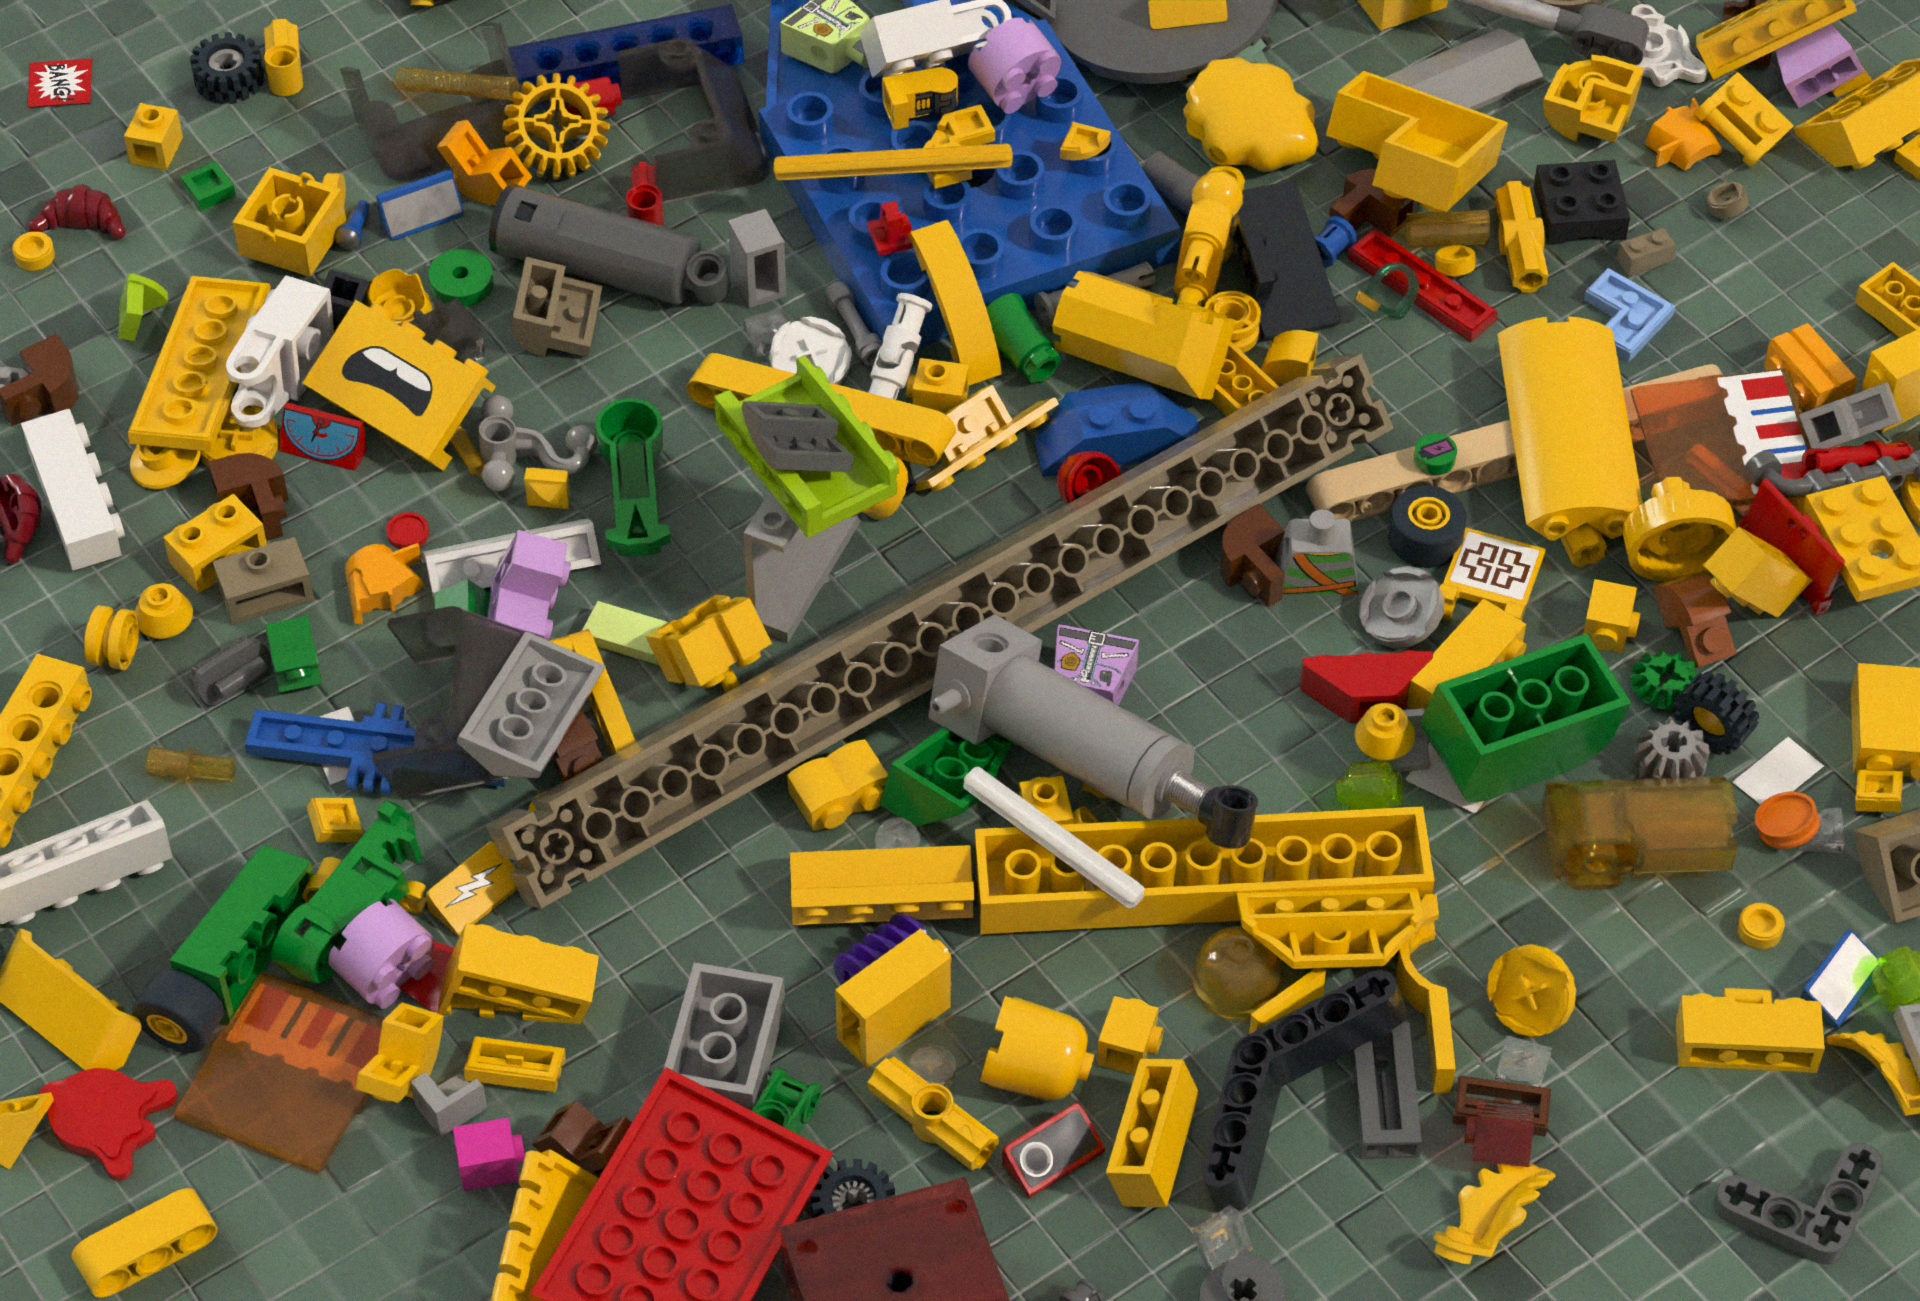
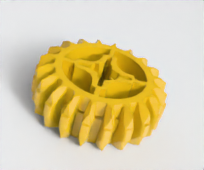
M559 73L553 74L551 83H547L546 78L542 74L537 76V88L529 81L524 82L522 87L524 94L517 91L512 94L511 100L514 104L506 105L504 113L509 118L504 120L502 124L503 130L511 132L505 136V144L510 146L517 145L513 151L518 158L526 156L523 162L526 169H530L533 164L538 165L537 176L543 177L546 169H551L554 180L559 179L561 169H565L569 178L575 177V165L584 172L589 170L590 163L588 159L593 161L600 159L601 153L598 148H605L608 139L602 134L608 133L610 129V124L602 121L607 117V108L596 107L601 99L599 94L587 97L590 86L588 83H584L579 89L574 87L576 78L573 75L569 76L567 84L560 83L561 77ZM550 100V107L544 114H534V118H524L533 106ZM564 102L577 108L584 119H581V116L572 115L567 112ZM555 112L557 113L559 127L562 128L557 141L556 132L553 125H551ZM527 133H531L532 137L543 139L548 145L549 152L534 144ZM578 135H588L578 148L562 153L563 144L566 140L578 138Z

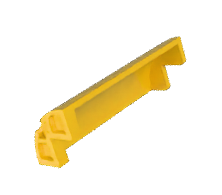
M1568 316L1567 322L1548 323L1547 317L1535 318L1515 324L1497 333L1526 524L1550 541L1559 539L1584 523L1589 524L1609 539H1616L1623 535V524L1627 516L1637 506L1643 504L1613 330L1589 319Z

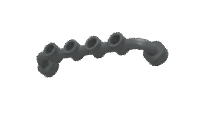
M1920 450L1913 452L1907 459L1896 461L1890 456H1884L1870 466L1859 467L1856 463L1851 462L1842 466L1838 472L1824 474L1820 469H1814L1801 479H1788L1781 476L1783 466L1771 451H1761L1748 460L1744 471L1756 487H1759L1762 480L1767 478L1783 495L1787 496L1812 494L1880 476H1885L1891 489L1894 491L1902 486L1907 475L1913 474L1920 483Z

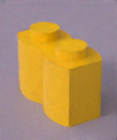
M865 739L858 740L838 748L827 757L811 760L791 771L787 775L788 791L813 831L825 828L833 829L844 823L852 813L865 810L872 811L881 806L880 802L888 773Z

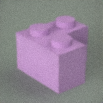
M517 530L493 576L483 646L511 654L525 631L549 641L553 620L547 619L548 611L553 609L558 586L564 587L566 585L571 568V563L565 561L567 543Z

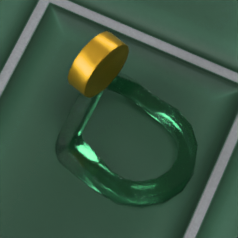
M1391 262L1382 266L1375 273L1364 292L1359 290L1354 299L1374 312L1379 309L1394 319H1402L1416 299L1419 292V280L1416 272L1410 266L1400 262ZM1401 271L1408 278L1409 289L1394 309H1390L1376 301L1372 295L1387 273Z

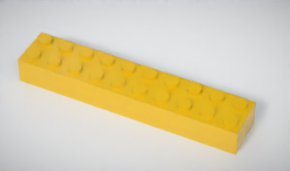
M1423 807L1255 815L1250 842L1244 847L1235 849L1224 848L1211 842L1206 835L1207 826L1200 823L1198 818L1060 825L1144 886L1143 899L1132 909L1125 907L1019 828L975 829V872L980 934L1241 921L1236 901L1237 892L1417 887L1420 900L1422 901L1425 894H1433L1435 882Z

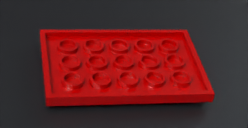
M665 1067L530 1292L529 1301H752L828 1167L833 1152Z

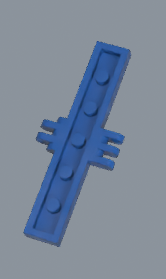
M377 702L373 716L365 715L362 722L255 709L245 741L246 753L248 755L349 767L346 777L347 790L356 791L360 776L364 777V792L373 793L377 779H382L380 793L391 795L397 773L505 787L508 777L493 776L457 743L459 734L409 728V721L403 720L404 705L395 704L391 717L386 718L387 703Z

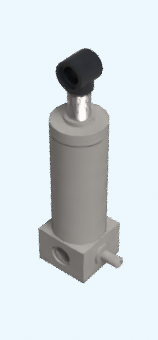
M994 614L940 644L929 719L975 745L997 733L1145 818L1154 820L1162 817L1175 804L1197 816L1199 822L1207 826L1206 835L1208 839L1218 846L1235 849L1244 847L1250 842L1258 805V799L1254 793L1234 785L1213 788L1193 777L1191 773L1194 766V751L1191 745L1039 662L1042 645L1041 639Z

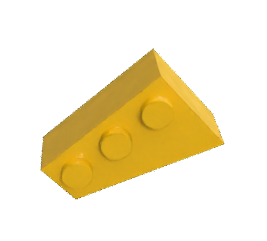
M466 923L445 967L437 1014L451 1015L452 1008L480 1009L479 1016L482 1018H494L495 1011L522 1012V1018L525 1021L581 1024L592 1003L599 955L586 953L578 947H562L542 942L533 936H518L498 931L489 925Z

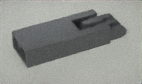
M1403 1021L1395 1029L1351 1051L1361 1159L1420 1157L1422 1136L1410 1022ZM1386 1049H1393L1396 1075H1386V1071H1381L1380 1076H1376L1375 1067H1387L1388 1055H1386Z

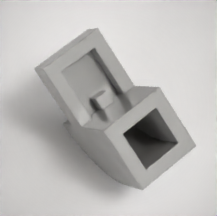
M1888 382L1799 414L1811 448L1814 449L1834 447L1903 421Z

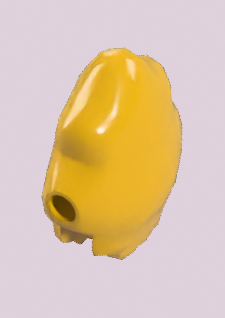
M1240 57L1223 60L1216 59L1208 63L1207 67L1198 74L1196 80L1186 92L1188 103L1183 109V114L1187 120V132L1189 136L1202 143L1205 155L1216 164L1228 166L1247 165L1260 172H1273L1283 166L1304 163L1316 153L1319 142L1314 126L1316 113L1313 103L1295 91L1290 75L1282 68L1269 63H1250Z

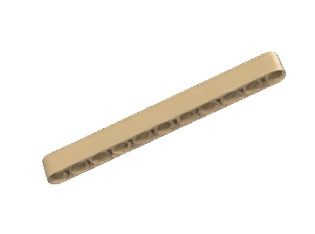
M1713 364L1703 365L1624 387L1623 392L1632 443L1727 415L1728 411L1724 399L1729 395L1727 389L1719 386L1717 378L1724 377L1719 367ZM1506 420L1449 436L1457 446V456L1454 467L1445 474L1432 475L1420 470L1414 462L1415 446L1321 472L1309 480L1305 487L1306 493L1315 511L1319 509L1329 510L1336 519H1347L1350 522L1392 511V505L1398 496L1413 487L1435 486L1451 493H1456L1517 476L1518 469L1511 422Z

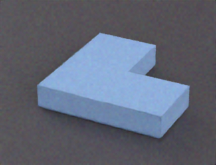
M1609 268L1585 291L1584 296L1585 302L1612 316L1605 326L1613 330L1617 356L1628 363L1673 317L1675 305Z

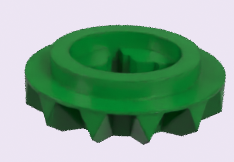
M1661 648L1655 655L1645 652L1642 659L1638 663H1634L1630 681L1636 696L1647 705L1662 710H1674L1673 704L1676 701L1675 699L1698 673L1695 670L1694 661L1683 660L1680 651L1675 655L1665 654ZM1665 672H1672V679L1664 683L1662 688L1659 687L1660 676H1663Z

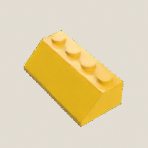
M1920 58L1902 61L1794 127L1793 130L1796 136L1834 167L1852 165L1854 170L1875 161L1874 155L1880 151L1887 152L1903 144L1902 138L1904 136L1920 133Z

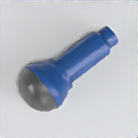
M364 200L359 201L354 206L347 222L336 229L334 239L340 248L354 250L361 244V228L369 214L368 209L370 205Z

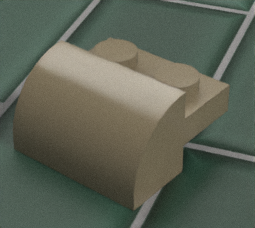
M526 257L511 323L513 337L524 349L544 358L547 348L588 357L602 286L564 277L566 266Z

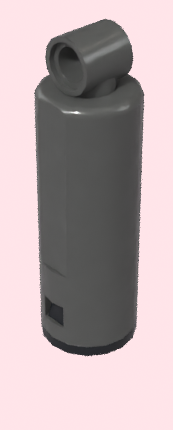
M516 184L507 185L496 202L491 218L488 240L490 250L494 254L525 262L526 257L563 265L566 266L564 274L672 305H679L685 302L691 291L703 303H717L726 298L731 290V280L724 258L713 250L702 251L701 242L696 235ZM705 274H717L712 280H700Z

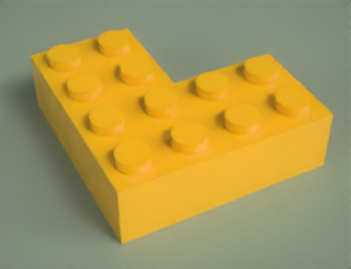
M1362 71L1337 92L1326 136L1337 139L1338 144L1352 149L1362 148L1373 152L1374 157L1379 159L1372 185L1383 189L1384 193L1388 196L1400 199L1409 198L1420 202L1424 209L1432 212H1447L1496 166L1508 122Z

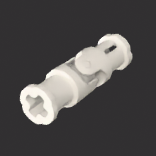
M908 293L897 295L898 308L892 325H887L883 344L878 351L870 374V378L873 381L868 393L894 400L897 399L899 390L905 388L913 364L914 354L917 352L922 338L919 335L925 314L930 312L933 306L929 301ZM886 366L893 367V369H886Z

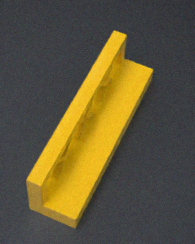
M1768 0L1696 35V46L1714 80L1856 12L1857 8L1853 0Z

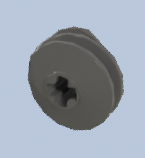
M1251 1254L1237 1255L1229 1263L1217 1266L1205 1277L1200 1288L1199 1301H1286V1287L1279 1271L1266 1259Z

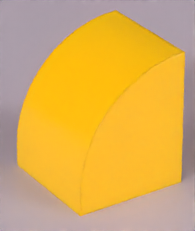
M1290 330L1278 334L1269 345L1261 370L1275 383L1283 385L1297 377L1310 376L1311 369H1313L1316 361L1319 334L1305 330Z

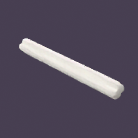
M974 767L966 774L963 785L964 789L1125 907L1132 909L1141 902L1144 897L1145 888L1135 879L982 768Z

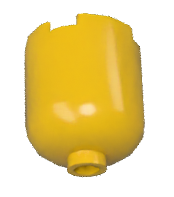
M1005 996L995 1026L996 1031L1003 1032L999 1049L990 1047V1050H988L980 1082L989 1084L988 1086L1045 1101L1064 1099L1073 1091L1078 1079L1087 1081L1095 1054L1086 1052L1088 1036L1085 1027L1078 1019L1017 997Z

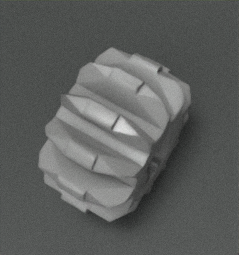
M1670 716L1665 721V725L1653 719L1648 726V730L1641 729V732L1638 734L1636 740L1637 747L1634 748L1633 753L1634 764L1639 766L1640 778H1652L1653 789L1660 784H1665L1672 793L1679 784L1689 790L1691 785L1694 784L1695 779H1701L1705 774L1706 762L1710 753L1709 745L1703 742V730L1690 731L1689 720L1679 725L1675 724Z

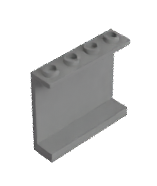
M769 491L744 531L747 598L751 599L769 637L786 643L789 642L859 526L861 513L807 538Z

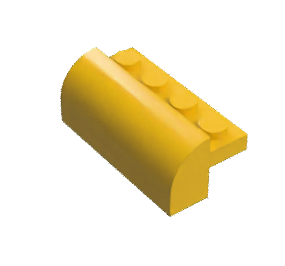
M970 845L790 852L793 925L890 921L897 913H903L916 920L973 918L974 882H972Z

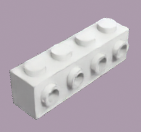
M70 408L21 423L29 455L72 570L74 571L122 556L118 539L125 537L124 529L118 513L110 514L108 508L114 505L107 483L98 484L96 478L102 476L95 452L86 453L85 448L91 445L84 423L75 424Z

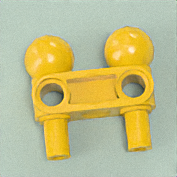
M1212 171L1201 176L1192 190L1193 204L1183 235L1173 287L1174 292L1179 297L1177 304L1183 302L1198 306L1206 304L1208 299L1215 295L1222 266L1233 252L1229 231L1232 218L1243 204V192L1236 178L1226 172Z

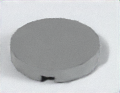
M1411 566L1392 568L1384 572V577L1377 582L1374 579L1366 587L1360 600L1359 617L1367 634L1379 645L1393 649L1411 647L1425 640L1438 627L1444 614L1445 598L1438 583L1425 570Z

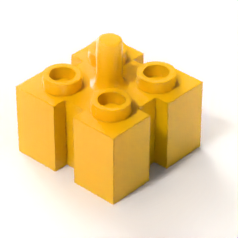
M714 595L690 609L688 614L682 618L672 620L645 636L668 682H684L686 686H702L703 689L720 683L725 693L740 685L731 665L736 663L738 667H744L755 662L761 657L760 651L772 644L751 599L746 597L730 599L729 596Z

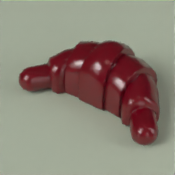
M84 184L75 185L72 189L66 188L57 191L56 196L48 200L41 208L40 214L28 224L29 232H43L48 227L51 229L70 227L101 229L102 232H109L114 239H122L126 234V229L121 223V216L115 205L111 202L109 195L99 190H91L89 186Z
M16 474L0 477V525L4 530V541L7 542L4 558L9 564H16L20 561L24 545L29 544L35 530L40 526V513L42 509L41 498L37 491Z

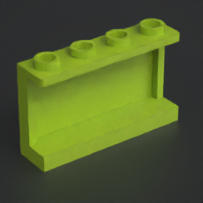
M803 355L796 359L797 372L792 377L740 402L730 389L714 396L716 425L803 534L810 538L896 495L897 474H899L900 470L895 456L889 450L884 451L877 443L871 427L866 422L861 423L853 414L847 398L843 394L838 395L833 390L823 369L819 366L814 367L809 359ZM743 401L821 405L839 422L835 439L854 456L850 472L772 469L759 453L749 434L741 409Z

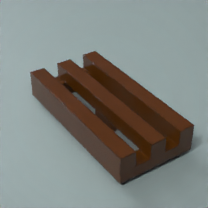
M1458 1076L1453 1123L1546 1137L1551 1088ZM1466 1093L1497 1098H1494V1100L1468 1097L1466 1096ZM1512 1100L1539 1103L1540 1107L1512 1103ZM1478 1102L1491 1103V1104H1500V1105H1509V1106H1518V1107H1527V1108H1532V1109L1516 1108V1107H1507V1106H1498V1105H1489V1104H1480V1103H1478ZM1478 1106L1492 1107V1108H1501V1109H1510V1110H1519V1111H1528V1112H1532V1113L1517 1112V1111H1508V1110H1499V1109H1490V1108H1481V1107H1478ZM1479 1110L1492 1111V1112H1501V1113H1510V1114H1519V1115H1528V1116H1533V1117L1518 1116V1115H1509V1114H1500V1113H1491V1112H1482V1111H1479ZM1479 1114L1493 1115V1116H1502V1117H1511V1118H1520V1119H1529V1120H1533V1121L1518 1120V1119H1509V1118H1500V1117H1491V1116H1482V1115H1479Z

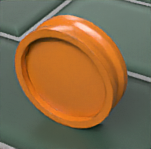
M1789 791L1775 794L1762 802L1755 813V824L1761 840L1766 845L1777 849H1790L1805 844L1816 835L1820 827V817L1816 804L1811 797L1804 793Z

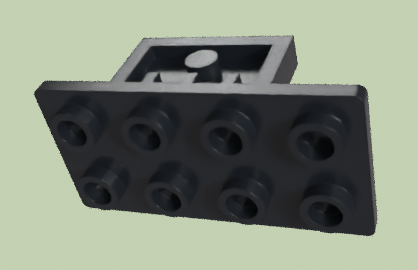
M1291 180L1242 190L1243 204L1232 218L1229 235L1248 294L1258 303L1261 310L1259 328L1263 339L1270 340L1278 334L1290 330L1313 331L1339 325L1341 317L1296 182Z

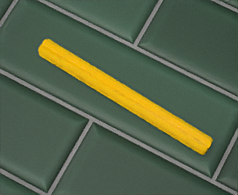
M1006 143L778 156L774 160V173L776 179L782 181L1009 168L1012 166L1013 152L1011 145Z

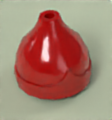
M1098 451L1077 452L1074 455L1068 456L1060 466L1057 473V488L1061 498L1066 504H1069L1120 476L1121 473L1118 465L1106 454Z

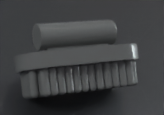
M241 636L240 639L232 642L231 645L215 654L214 657L211 656L209 659H205V662L201 661L200 664L191 667L192 673L188 674V678L195 694L202 701L209 705H217L262 678L270 668L271 653L268 647L259 640Z

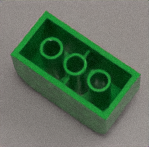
M1586 633L1437 684L1423 714L1420 726L1464 799L1468 802H1481L1563 774L1595 757L1614 737L1631 705V701Z

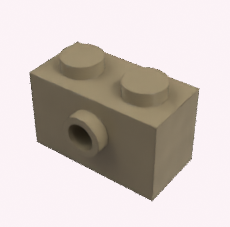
M295 537L274 541L265 546L230 554L225 558L212 561L218 589L232 625L314 601L310 574Z

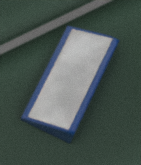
M450 169L376 195L380 223L392 241L463 216V207L453 173Z
M1847 929L1804 987L1801 999L1805 1001H1821L1822 1021L1838 1030L1883 969L1884 964L1853 931Z

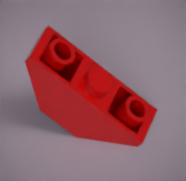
M1407 650L1400 653H1360L1358 655H1318L1302 659L1300 689L1348 723H1358L1372 706L1380 703L1394 704L1404 710L1408 703L1410 682L1433 659V652Z

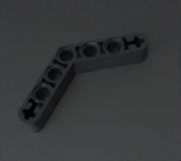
M1384 970L1366 973L1246 1035L1235 1044L1201 1167L1202 1178L1218 1209L1228 1213L1237 1212L1244 1209L1251 1202L1281 1087L1402 1024L1406 1018L1407 1009L1396 979L1391 973Z

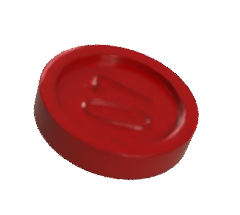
M404 512L394 516L388 522L386 533L390 544L397 549H402L416 543L420 547L429 537V527L427 520L420 514Z

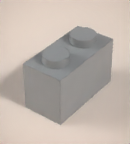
M762 209L728 220L731 276L748 307L752 308L786 297L784 240L767 210Z

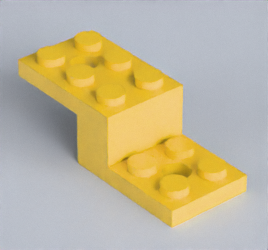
M1885 476L1802 496L1784 495L1801 514L1806 513L1819 526L1821 536L1846 561L1841 575L1857 602L1920 586V537ZM1884 551L1890 557L1887 559H1881L1880 557L1871 554Z

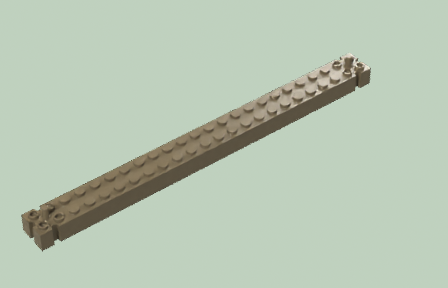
M1362 354L1337 355L1311 369L1313 376L1293 379L532 800L536 811L515 809L486 825L500 856L515 860L519 867L509 874L524 904L541 909L572 892L568 883L569 880L573 879L587 883L931 690L934 684L940 644L995 614L1024 631L1032 633L1231 521L1257 504L1263 503L1355 451L1352 444L1369 443L1394 429L1381 398L1371 399L1366 389L1374 384V381Z

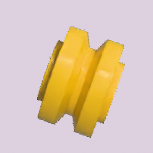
M1238 291L1220 292L1208 299L1204 308L1222 313L1227 318L1236 320L1230 341L1243 353L1251 350L1259 338L1261 310L1258 303L1251 296Z
M102 605L95 607L87 623L84 636L85 658L89 665L102 667L108 661L113 669L126 670L135 655L139 639L136 612L120 609L115 615L112 607Z

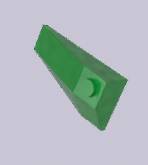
M943 727L891 763L880 805L914 827L959 816L980 801L964 789L963 785L966 774L974 767H980L995 778L1013 742L995 733L975 745Z

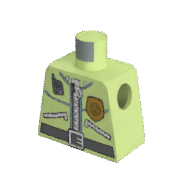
M809 0L780 22L781 52L829 73L839 72L852 61L863 67H869L859 33L870 21V18L850 0Z

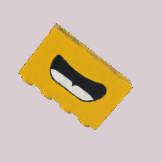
M355 300L302 383L322 398L444 471L453 458L444 451L449 440L481 390L485 389L493 393L496 388L492 382L485 378L489 371L470 358H467L464 364L456 360L454 357L457 352L438 339L435 340L433 345L424 341L423 338L426 333L413 324L404 321L399 326L391 321L394 314L381 305L373 302L369 308Z

